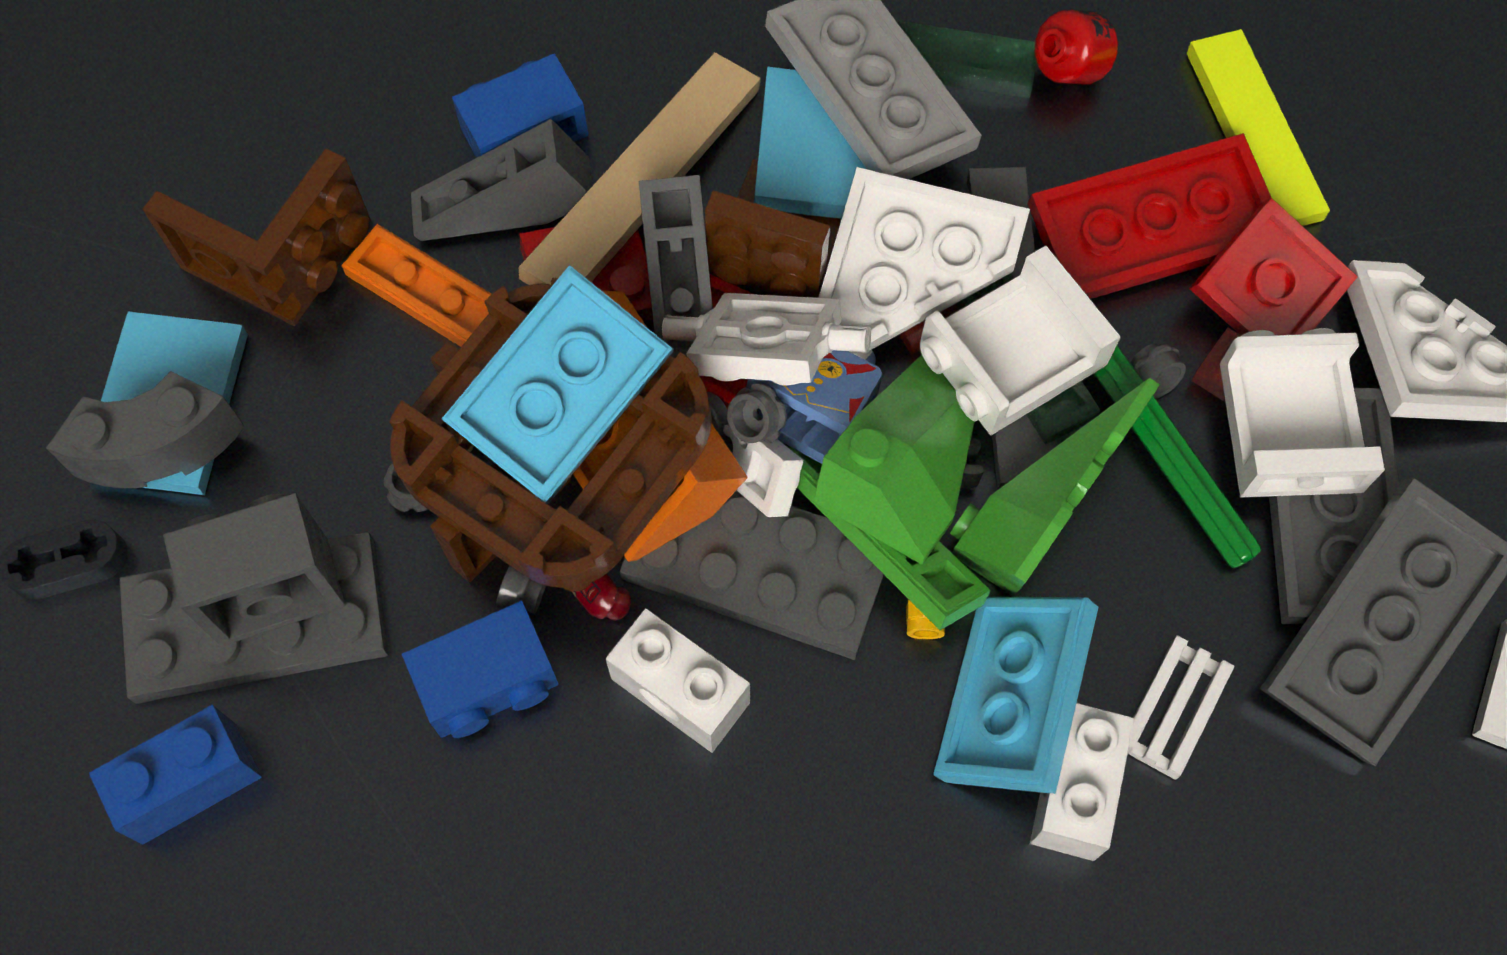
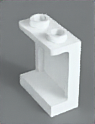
M1044 246L1026 257L1020 276L946 319L939 311L927 316L920 340V349L924 360L931 370L936 374L943 373L954 387L957 401L966 416L972 421L979 420L991 436L1107 366L1121 337L1049 248Z
M1318 328L1306 331L1301 335H1275L1271 331L1257 330L1243 334L1233 340L1220 362L1240 497L1364 493L1385 470L1381 447L1364 446L1349 365L1350 357L1359 347L1356 333H1335L1332 329Z

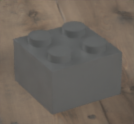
M296 493L287 496L283 494L266 495L251 502L249 508L224 516L214 514L199 516L185 523L182 529L163 534L180 608L220 646L345 606L328 539Z

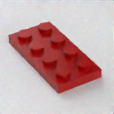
M1243 133L1033 193L1027 204L1043 245L1049 248L1089 299H1093L1210 264L1261 203L1272 197Z

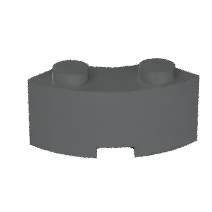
M170 371L153 389L130 400L103 402L83 396L46 449L73 476L86 482L113 488L147 487V482L162 479L181 471L186 476L203 467L222 453L236 439L244 425L223 396Z

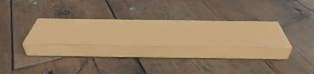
M714 53L519 266V279L528 285L551 284L552 278H559L570 265L592 282L643 224L639 181L685 176L758 93L761 78L721 55Z

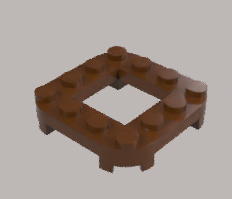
M553 277L551 284L527 285L507 292L506 288L502 286L484 301L489 312L487 317L412 406L401 400L390 419V424L393 427L390 449L396 473L409 493L421 505L531 580L546 586L576 592L587 588L593 581L608 573L628 551L703 452L710 435L712 417L707 391L699 376L696 365L681 352L676 358L669 356L626 409V411L639 419L568 510L561 506L555 510L471 454L468 449L472 446V443L443 421L442 418L557 281L558 278Z

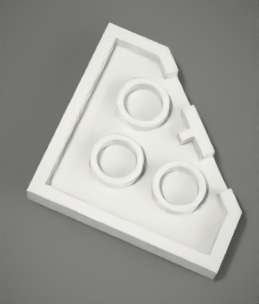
M857 167L819 298L840 299L842 320L839 326H869L871 329V350L926 320V317L936 311L941 312L1012 273L1030 209Z
M1352 260L1348 268L1358 277L1347 289L1390 417L1507 422V345L1490 334L1496 326L1456 298L1450 305L1443 302L1420 285L1425 277L1405 263Z

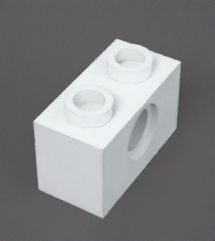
M646 608L606 657L609 673L614 682L711 753L714 752L750 704V683Z
M1076 703L1056 794L1040 792L1030 844L1095 861L1110 848L1134 718Z

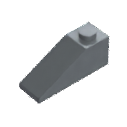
M550 119L411 192L413 234L420 241L548 224L566 215L593 186L590 159Z
M700 175L639 181L654 334L673 348V353L670 356L676 358L680 352L687 356L686 353L694 341H665L662 335V323L666 315L699 317L713 309Z

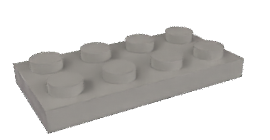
M795 0L767 11L766 29L866 169L911 179L977 149L982 135L881 0Z

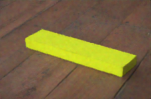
M1242 29L1192 41L1186 54L1225 137L1229 138L1244 133L1272 199L1302 226L1324 221L1330 209Z

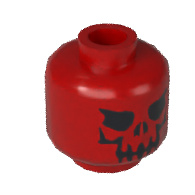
M1058 11L1049 16L1041 25L1035 39L1037 65L1045 77L1056 83L1092 84L1103 79L1112 69L1118 52V38L1114 26L1108 18L1092 11Z

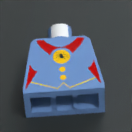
M872 349L868 353L833 350L823 357L811 383L779 385L771 380L748 379L746 388L751 389V386L757 383L772 388L776 396L784 404L787 413L786 425L784 428L779 429L780 435L778 440L822 464L825 454L853 419L878 396L883 373L875 365L876 359ZM758 408L759 414H760L761 418L763 419L762 412H761V410Z

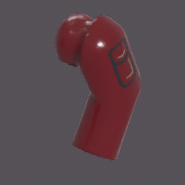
M607 573L593 581L587 588L573 592L574 596L588 613L598 619L607 617L614 621L620 620L626 616L631 606L630 593L626 588L616 587V583Z

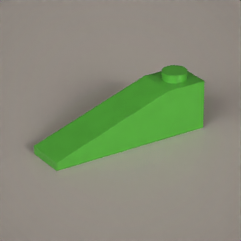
M921 355L853 419L825 454L813 503L921 565L925 562L954 519L975 422L969 419L961 409L956 398V390L944 374H936L932 371Z
M1148 378L990 495L981 510L970 503L950 532L953 537L959 540L952 554L962 563L1013 597L1031 576L1074 513L1072 512L1073 509L1077 507L1103 470L1104 464L1122 442L1160 384Z

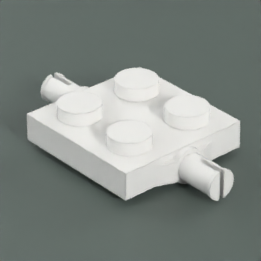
M724 293L715 308L705 315H700L699 317L666 315L662 323V335L665 341H694L686 354L698 368L699 376H712L720 381H734L742 378L771 380L779 385L811 383L823 357L828 353H831L833 350L868 353L871 345V329L869 326H839L842 320L840 299Z

